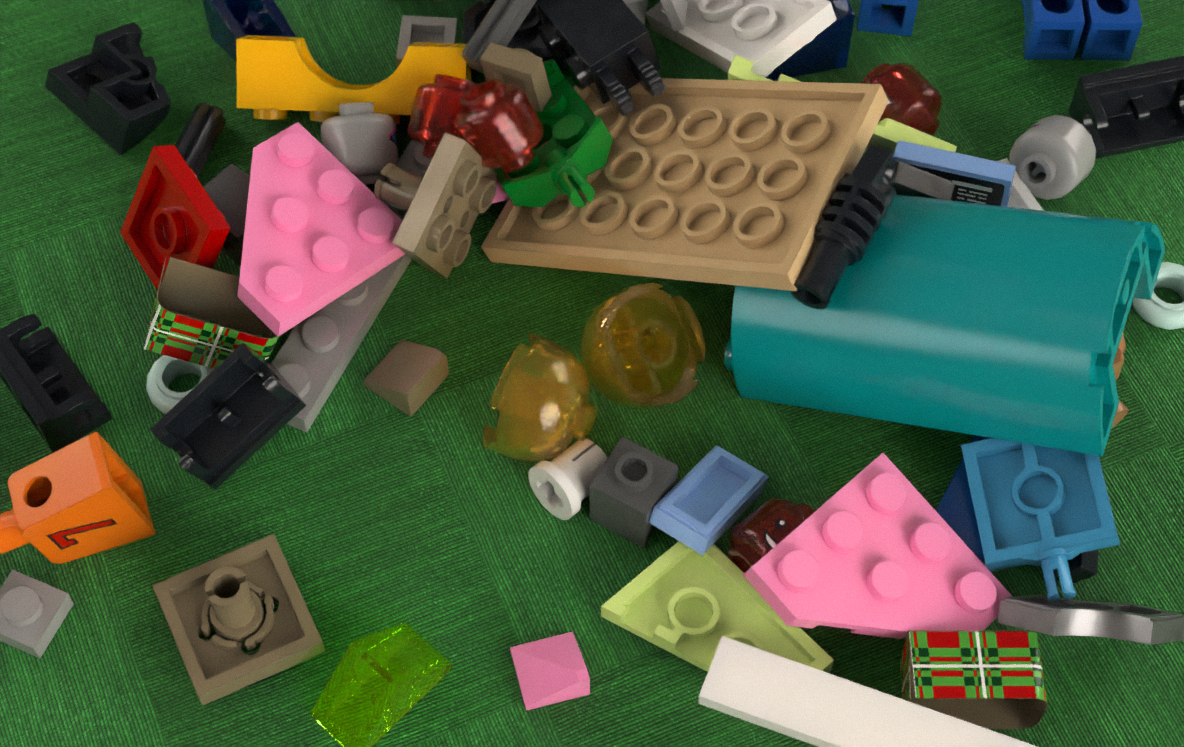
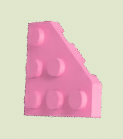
M299 122L253 148L237 297L277 337L405 255L402 250L392 244L402 220L386 204L377 199L368 187Z
M884 453L873 460L743 574L787 626L811 629L817 625L851 629L853 634L896 639L904 638L907 636L908 631L985 630L999 616L1000 600H1005V597H1013Z

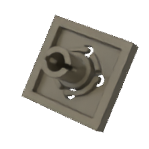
M445 132L423 178L399 168L398 165L389 163L382 169L380 174L390 178L389 181L392 184L400 187H395L377 179L374 195L381 201H387L408 210L392 244L426 270L448 279L453 267L461 265L468 254L471 245V235L469 233L478 214L486 212L494 199L497 188L495 181L497 173L467 141Z
M274 534L152 585L202 706L326 652L320 634ZM274 602L279 604L275 612H273ZM263 606H266V614L264 613ZM211 629H215L217 635L215 634L211 640L205 641L200 638L202 632L205 636H210ZM257 644H260V649L255 654L247 655L243 653L244 646L250 651Z

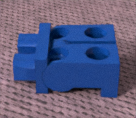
M1021 0L1025 23V36L1023 40L1024 59L1074 60L1078 46L1081 60L1131 59L1143 24L1138 0Z

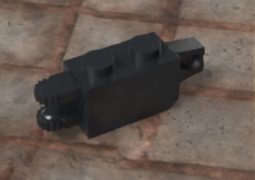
M623 0L536 1L544 24L537 27L539 35L554 57L561 53L566 57L564 60L565 67L580 90L589 86L603 105L610 101L622 116L634 110V104L628 89L636 84L641 83L642 87L653 97L665 91L663 80L657 72L662 68L650 33Z

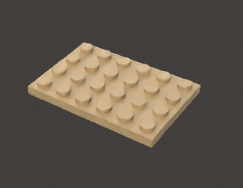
M661 78L665 85V91L655 97L651 96L642 87L641 83L628 89L632 97L634 110L622 116L610 101L603 105L589 86L580 90L575 85V91L594 115L602 119L613 138L606 165L587 176L586 181L595 191L593 200L589 203L582 192L578 191L586 204L584 207L574 206L566 194L563 196L560 194L546 206L537 208L515 206L509 198L481 246L489 260L495 263L797 291L794 284L817 242L814 237L816 233L815 227L819 221H825L822 213L826 207L831 206L829 200L833 193L838 192L836 189L838 182L846 173L852 174L859 163L889 101L881 84ZM546 141L543 144H541L539 148L547 144L549 141Z

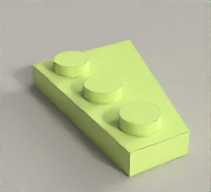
M678 541L601 606L602 618L707 672L722 636L827 673L832 670L834 659L800 627L787 626L743 576L744 572L715 544L702 556Z

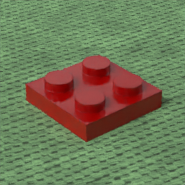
M174 144L153 146L120 231L127 245L158 290L164 261L165 266L161 282L170 257L213 269L231 228L223 213L218 210L197 179L195 172L190 169Z

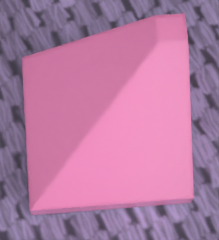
M573 631L510 647L526 711L590 695V677Z

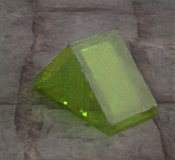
M406 622L354 640L350 643L311 710V716L343 747H372L452 669V664Z

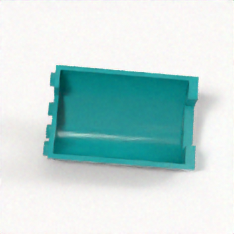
M895 194L886 215L882 218L878 230L874 233L870 245L867 246L862 260L853 266H847L830 298L827 308L818 310L808 307L793 297L791 291L733 285L735 286L731 316V337L725 349V367L728 371L734 372L739 395L744 398L1103 456L1119 404L1113 362L1133 298L1151 299L1165 253L1162 233L1159 227L1151 222Z

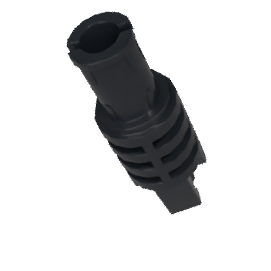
M869 145L852 174L846 173L836 186L838 192L833 193L829 200L831 206L826 207L822 213L825 221H819L815 227L816 233L814 237L817 242L794 284L797 291H791L792 296L802 304L818 310L827 308L830 298L847 266H853L862 260L867 246L870 245L875 231L878 230L882 218L886 215L896 194L895 187L890 186L896 174V164L893 162L894 155L891 150Z

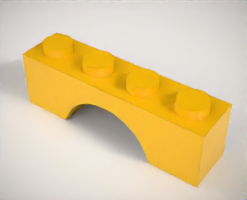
M247 35L236 39L237 108L253 109V118L264 120L287 119L288 110L310 111L309 120L323 122L327 118L339 116V104L373 102L374 113L391 116L395 124L400 123V115L422 116V125L436 127L456 126V117H465L466 112L470 108L471 68L462 57V51L467 44L414 42L408 46L400 65L387 79L373 84L357 85L340 81L326 73L312 57L304 37Z

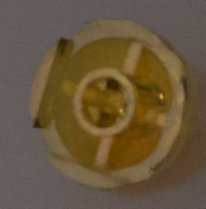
M652 282L633 285L617 291L594 308L582 331L580 353L584 371L594 388L615 404L632 409H648L676 403L692 392L699 379H692L696 373L697 362L705 360L706 349L701 324L690 304L680 295L671 297L665 291L658 289L663 287V285Z
M531 333L528 335L530 347L520 343L503 370L489 406L499 410L500 416L497 429L487 425L484 426L483 445L488 450L513 460L539 463L542 460L550 461L562 454L574 438L585 441L594 425L598 407L589 403L591 381L587 369L577 357L556 342Z

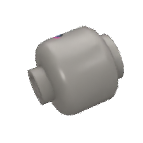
M373 102L339 104V116L327 118L321 124V144L364 185L376 184L377 179L386 182V177L380 174L382 169L389 163L398 165L395 121L387 114L374 113Z
M1054 115L1040 119L1016 139L1009 154V162L1016 166V172L1035 198L1051 200L1065 196L1089 175L1095 164L1096 147L1091 134L1081 123L1071 117Z

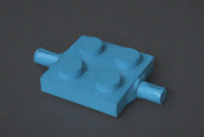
M995 438L961 445L986 567L990 572L1022 565L1041 566L1048 594L1047 600L1049 602H1061L1056 580L1057 576H1059L1065 600L1074 598L1076 591L1074 590L1068 560L1083 552L1120 545L1099 455Z

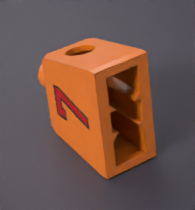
M98 432L87 435L12 473L7 482L13 508L0 513V554L31 543L53 564H63L156 534L142 481Z

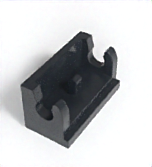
M1184 56L1080 76L1069 108V114L1071 118L1081 123L1091 134L1096 147L1095 159L1184 141Z
M30 314L0 329V379L51 452L54 453L110 421L112 416L108 408L101 402L57 341L49 327L36 331L28 338L21 340L24 335L35 331L42 325L36 314Z
M242 343L153 425L150 430L161 443L173 449L182 457L178 461L181 467L193 476L206 482L209 487L217 489L307 405L271 362Z

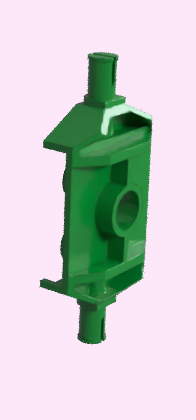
M550 59L543 62L552 96L542 112L510 102L506 104L507 101L500 99L487 104L478 112H475L478 102L484 96L490 95L489 88L486 87L468 109L465 117H462L458 123L471 141H475L473 146L480 156L497 173L496 179L515 206L542 208L560 194L562 196L566 194L574 206L584 207L586 204L578 191H581L590 203L594 198L595 191L586 181L587 176L606 165L613 138L602 119L594 115L564 77L555 60ZM479 72L481 80L488 86L485 75ZM503 106L510 110V114L507 117H503L499 113V109ZM485 107H489L488 117L491 118L492 122L489 127L485 128L483 135L484 126L481 120L484 116H479L478 114ZM519 117L516 123L510 125V122L515 121ZM477 124H480V132L476 135L475 127ZM494 132V135H492V136H490V137H487V138L483 137V136H486V135H488V134ZM546 141H549L547 144L537 149V147H539L541 144H543Z

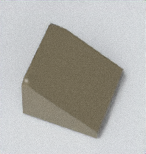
M401 339L363 380V384L387 402L412 417L449 376L447 355L438 349Z

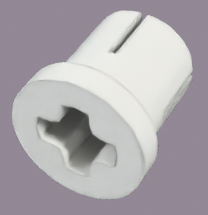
M581 438L552 461L542 460L533 466L528 472L530 486L540 503L552 515L562 520H568L580 511L581 501L590 495V484L608 457L597 444L594 446V442Z

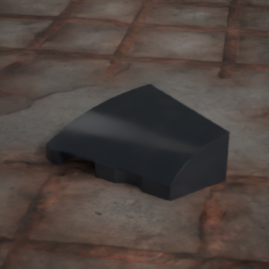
M134 22L97 35L92 53L49 69L45 87L120 155L148 137L169 114L171 101L165 87L155 78L157 67L153 58L145 57L139 44L142 31Z

